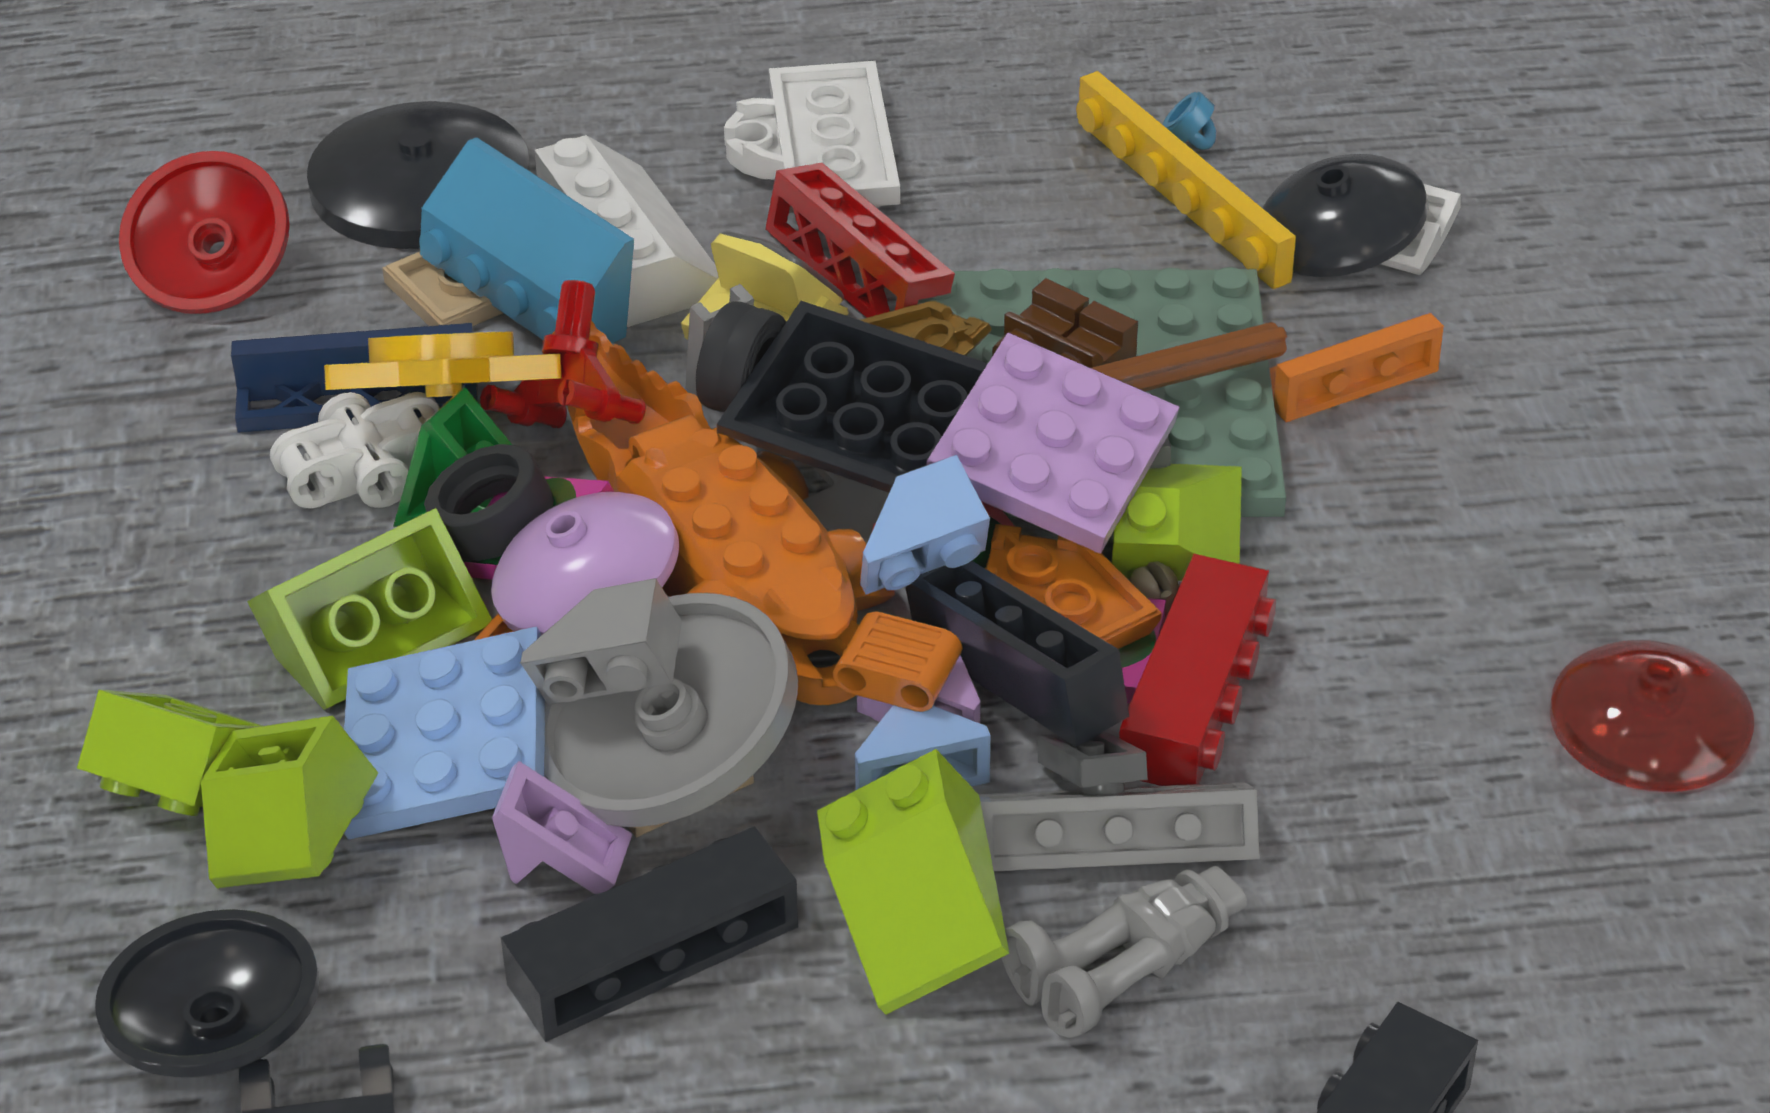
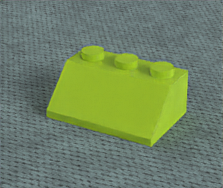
M436 508L247 601L277 661L323 710L346 699L348 668L450 646L484 629L492 621Z

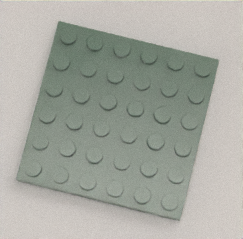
M1233 267L1214 270H1182L1179 268H1165L1162 270H1123L1119 268L1064 270L1052 268L1037 271H1008L1005 269L953 271L955 276L950 294L921 299L917 303L937 301L949 306L953 314L968 319L971 316L989 323L992 331L966 355L989 363L992 358V347L1004 336V314L1013 312L1020 315L1032 304V289L1045 278L1088 297L1089 304L1096 301L1138 321L1136 356L1264 324L1257 269H1238ZM1268 360L1146 391V393L1153 394V396L1180 407L1176 422L1168 435L1171 445V464L1242 467L1241 517L1285 516L1286 493ZM1003 511L1008 518H1018L1012 514Z

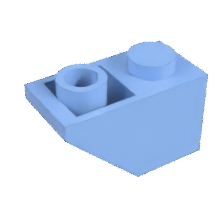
M957 455L896 477L863 551L860 584L865 595L883 588L887 590L901 589L914 582L920 574L944 565L949 568L960 567L975 559L980 552L985 551L990 517Z

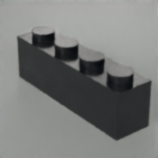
M970 561L956 568H949L944 565L920 574L914 582L905 587L911 619L946 629L955 634L962 643L961 657L973 681L1075 747L1098 737L1103 731L1129 717L1119 649L977 563Z
M753 826L728 838L719 839L708 847L667 865L655 867L646 874L603 893L594 894L584 901L539 921L530 922L519 930L501 937L507 986L544 1041L547 1042L798 928L797 880L757 828Z
M1397 1002L1380 1026L1372 1022L1366 1027L1357 1043L1353 1055V1063L1347 1072L1342 1074L1336 1071L1328 1079L1318 1100L1317 1113H1453L1470 1088L1478 1040L1405 1004Z

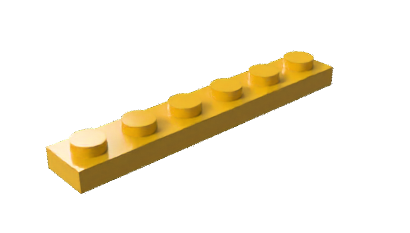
M1099 71L1080 77L1079 102L1076 106L1078 123L1085 131L1095 136L1117 158L1123 160L1137 172L1148 185L1153 186L1173 203L1182 214L1187 215L1208 233L1215 242L1222 245L1243 263L1246 269H1257V276L1273 290L1292 282L1296 236Z

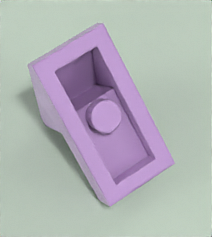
M520 761L511 768L492 816L510 879L515 884L520 882L543 861L594 894L603 893L615 885L633 835L621 826L607 825L580 804L579 799Z

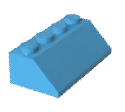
M476 137L468 140L422 207L421 236L419 240L422 258L438 269L442 268L445 274L457 282L463 283L466 288L479 297L485 296L490 299L492 306L542 340H544L545 335L552 334L555 331L562 283L566 280L591 283L595 289L592 322H594L598 330L606 334L611 344L625 338L634 238Z

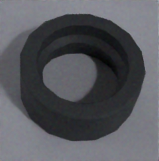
M498 444L471 452L459 458L442 471L430 486L424 505L426 512L437 509L463 560L481 561L503 555L513 538L526 525L552 508L554 499L550 486L531 453L517 445ZM508 492L494 504L471 513L472 510L485 500L500 493Z

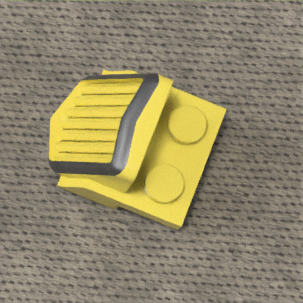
M732 231L720 233L711 243V250L719 278L699 301L710 313L721 309L729 303L730 288L741 284L754 298L755 307L776 312L783 316L785 321L789 319L800 301L846 316L849 314L848 308L840 305L844 295L836 286L803 260L774 243ZM690 313L681 322L683 334L687 340Z

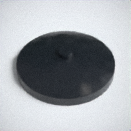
M421 101L391 105L366 112L343 123L318 144L311 155L307 168L312 206L321 220L343 236L373 246L419 249L422 207L468 140L477 137L530 171L528 149L520 133L511 124L499 116L477 107L440 101Z

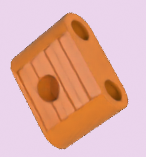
M870 612L862 619L833 670V678L840 688L851 694L913 711H928L933 707L963 649L962 643L955 634L946 629L882 612Z

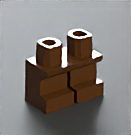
M1045 278L1032 289V304L1020 315L1013 312L1004 314V336L992 347L993 356L1006 334L1010 333L1086 367L1093 368L1136 357L1138 321L1096 301L1089 304L1088 297Z

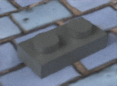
M1106 731L1078 747H1075L1057 734L1037 736L1038 763L1061 775V780L1073 782L1083 788V793L1117 794L1125 790L1124 782L1148 780L1146 752Z

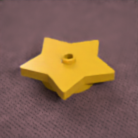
M513 331L368 338L369 363L324 365L326 390L425 385L426 397L454 396L462 389V383L562 378L560 354L515 356Z

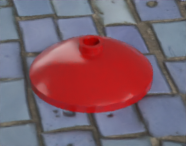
M201 151L178 157L151 173L130 198L122 216L119 231V249L123 265L139 290L146 297L164 308L188 314H206L228 309L256 293L266 284L278 268L284 256L289 238L290 222L287 204L279 187L270 175L255 162L243 156L224 151ZM224 242V246L218 252L209 254L211 247L215 243Z

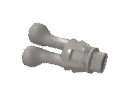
M1213 866L1200 874L1192 870H1184L1177 874L1175 881L1172 879L1162 880L1141 886L1133 893L1118 896L1114 900V904L1094 920L1069 935L1054 941L1051 940L1041 926L1033 921H1019L1005 928L1010 954L1001 959L1013 986L1023 1001L1030 1006L1041 1002L1043 1017L1049 1028L1058 1035L1073 1038L1084 1034L1096 1026L1102 1016V1009L1137 981L1151 973L1159 978H1164L1175 964L1181 965L1207 940L1225 931L1228 928V917L1246 908L1247 898L1242 888L1217 866ZM1121 945L1126 948L1124 952L1088 972L1083 970L1109 951Z

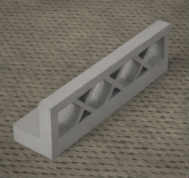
M1245 782L1128 787L1123 792L1112 795H1089L1083 793V790L979 794L994 871L1260 859L1257 789Z

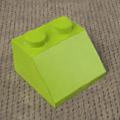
M99 689L77 769L101 776L99 787L104 790L130 797H140L142 789L160 795L157 805L160 808L179 814L198 816L200 807H203L201 780L230 733L235 730L261 727L263 725L167 695Z

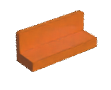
M1428 313L1269 368L1275 412L1286 423L1438 372L1444 325L1432 313Z

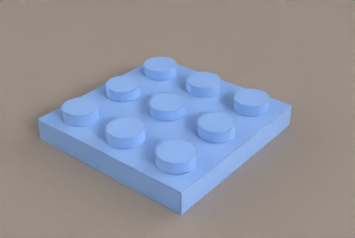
M537 626L348 668L344 730L378 771L376 779L363 799L364 804L361 811L351 820L344 832L348 840L494 809L498 804L511 768L518 761L544 777L545 699L520 663L522 652L542 636Z

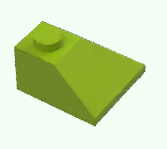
M1171 464V466L1166 468H1149L1113 531L1112 564L1127 579H1130L1136 568L1147 566L1149 562L1158 561L1170 567L1178 581L1183 580L1193 554L1240 564L1242 467Z

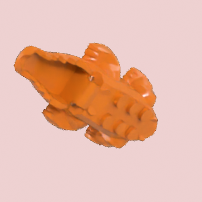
M591 321L589 339L599 344L597 359L621 395L642 399L645 402V416L639 424H630L627 421L616 418L604 423L588 418L583 409L567 406L579 444L596 480L609 481L614 492L635 494L649 498L662 506L670 516L679 538V553L674 569L662 589L668 597L689 593L722 594L746 601L760 609L776 625L793 655L798 676L796 700L811 705H832L855 697L856 695L844 691L834 681L833 670L836 664L826 668L815 667L807 655L818 650H829L841 657L859 626L857 624V611L885 603L895 595V590H887L886 588L865 595L860 582L863 551L866 543L860 533L853 529L827 531L803 501L809 497V489L804 476L792 460L767 451L755 452L752 448L742 445L735 439L717 433V428L711 429L704 417L702 405L695 394L688 393L678 381L667 384L654 370L648 372L639 360L632 361L621 345H612L606 334L598 330L594 322Z

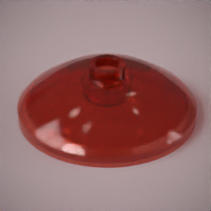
M1627 640L1593 648L1567 664L1560 672L1552 689L1550 719L1554 732L1562 746L1575 760L1590 771L1623 786L1655 792H1679L1713 784L1732 773L1741 764L1747 755L1752 741L1754 714L1751 703L1741 686L1731 675L1710 659L1679 645L1655 640Z

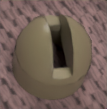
M1158 561L1149 562L1147 566L1136 568L1129 581L1147 598L1166 600L1165 616H1167L1179 589L1178 579L1174 571Z

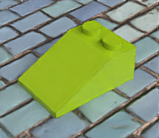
M937 749L817 810L824 863L877 1006L884 1014H889L1010 954L979 794Z

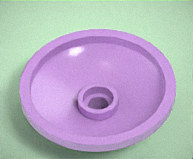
M599 492L565 501L536 517L507 546L492 579L491 592L494 606L503 622L512 631L537 626L541 635H543L594 589L654 578L663 587L674 569L679 553V538L676 528L662 506L640 495L622 492Z

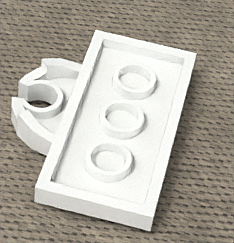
M876 61L769 68L771 99L750 98L736 102L737 111L726 121L724 126V140L727 160L742 173L760 179L775 180L776 170L822 162L876 208L900 204V183ZM790 205L789 213H793V207Z

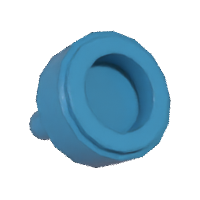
M1193 92L1183 98L1170 111L1162 125L1181 141L1186 142L1188 140L1200 150L1210 149L1216 141V129L1210 118L1215 105L1201 92Z

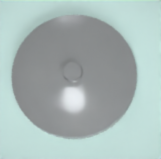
M689 593L668 597L682 620L672 684L578 699L573 702L548 705L545 701L544 774L547 779L579 799L580 804L607 825L621 827H642L675 821L713 805L739 788L753 776L778 746L791 721L798 694V676L793 655L776 625L760 609L746 601L722 594Z

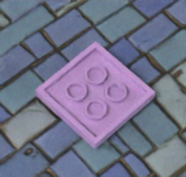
M1007 333L929 456L927 465L957 455L982 502L1101 554L1128 507L1130 500L1133 498L1172 430L1180 407Z

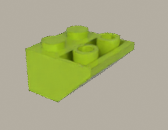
M333 715L235 730L230 733L201 780L209 880L216 888L317 877L331 863L336 846L351 820L361 811L364 804L363 799L378 775V771Z

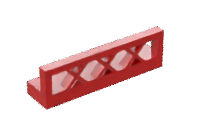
M824 163L776 170L765 230L796 257L803 260L843 293L844 299L866 318L890 312L884 291L885 287L897 296L895 310L917 305L918 300L951 293L955 273ZM790 205L794 210L799 228L798 231L787 223ZM818 231L825 234L831 259L824 255ZM851 259L858 263L865 286L863 288L856 281Z

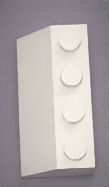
M587 135L578 138L562 139L556 144L534 150L536 172L539 178L634 238L627 327L689 309L690 306L700 301L719 278L714 262L641 165Z

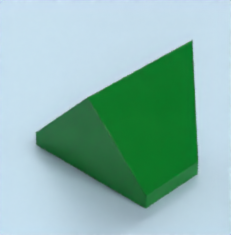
M466 387L458 391L421 425L393 527H398L426 513L424 503L430 486L442 471L459 458L484 447L498 444L512 445ZM493 497L485 500L472 510L471 513L486 508Z

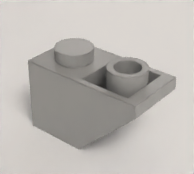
M656 578L594 589L523 651L520 663L548 705L672 684L682 620Z

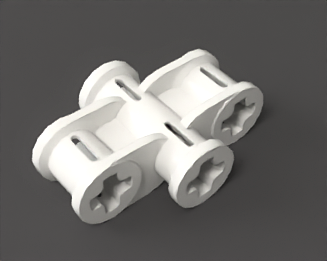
M352 392L342 393L331 398L323 405L317 423L283 433L274 442L270 450V460L275 470L282 476L287 477V491L292 501L300 507L317 508L357 493L361 500L370 507H389L401 500L421 425L439 410V407L434 398L426 397V394L422 392L408 393L402 397L385 401L370 407L367 399L360 394ZM347 409L351 410L354 415L352 421L346 413ZM418 409L422 417L418 419L413 410ZM298 445H302L306 451L304 458L297 448ZM309 479L315 488L314 491H311L307 486ZM378 479L384 488L383 491L379 490L375 484L378 482Z

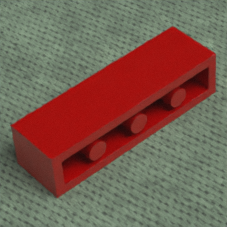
M1193 554L1129 704V717L1122 721L1119 729L1120 739L1146 752L1148 780L1140 781L1159 786L1200 784L1205 769L1213 771L1217 769L1225 739V732L1221 730L1223 723L1230 725L1235 723L1243 690L1242 686L1238 684L1240 679H1252L1260 649V643L1256 641L1257 636L1268 637L1274 621L1276 599L1267 597L1269 570Z

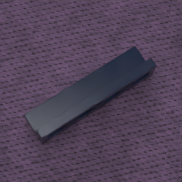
M472 323L232 341L231 360L237 387L235 410L237 432L301 428L317 423L323 405H318L313 401L321 396L352 392L362 395L367 399L370 407L376 404L392 400H378L374 398L381 391L397 390L402 393L398 397L414 392L425 393V385L326 390L324 365L369 363L368 338L473 333ZM462 383L478 402V383ZM453 396L432 398H434L440 409ZM277 399L282 402L274 408L251 410V401ZM347 409L346 413L352 421L354 415L351 410ZM418 409L413 410L418 419L422 417Z

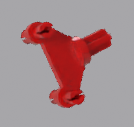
M566 280L562 283L555 334L544 336L542 353L560 354L562 378L522 380L514 391L499 388L492 384L487 385L480 396V404L483 409L507 414L511 423L526 427L537 422L552 428H561L567 419L566 406L583 409L588 418L604 423L611 421L613 418L627 421L630 424H639L643 420L646 412L645 402L642 399L631 398L619 393V390L597 359L599 344L589 339L595 300L593 284L578 280Z

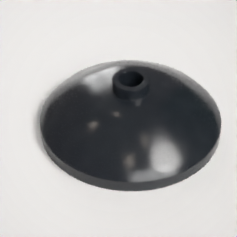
M1348 154L1323 159L1295 172L1276 188L1265 202L1263 209L1296 236L1293 273L1313 277H1334L1353 274L1375 267L1405 249L1416 238L1425 224L1428 215V199L1422 180L1406 165L1377 155Z
M238 909L200 912L156 927L125 948L111 963L100 981L95 1000V1013L102 1037L110 1050L121 1060L137 1069L152 1074L179 1078L220 1075L260 1060L282 1045L300 1028L316 1002L319 991V971L309 942L296 928L281 919L260 912Z

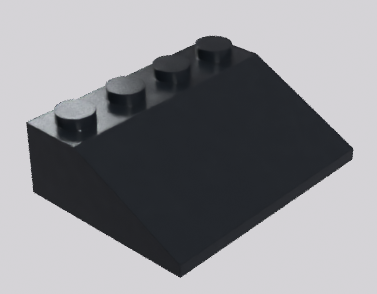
M800 301L716 424L717 433L890 493L897 476L927 465L929 456L988 363Z

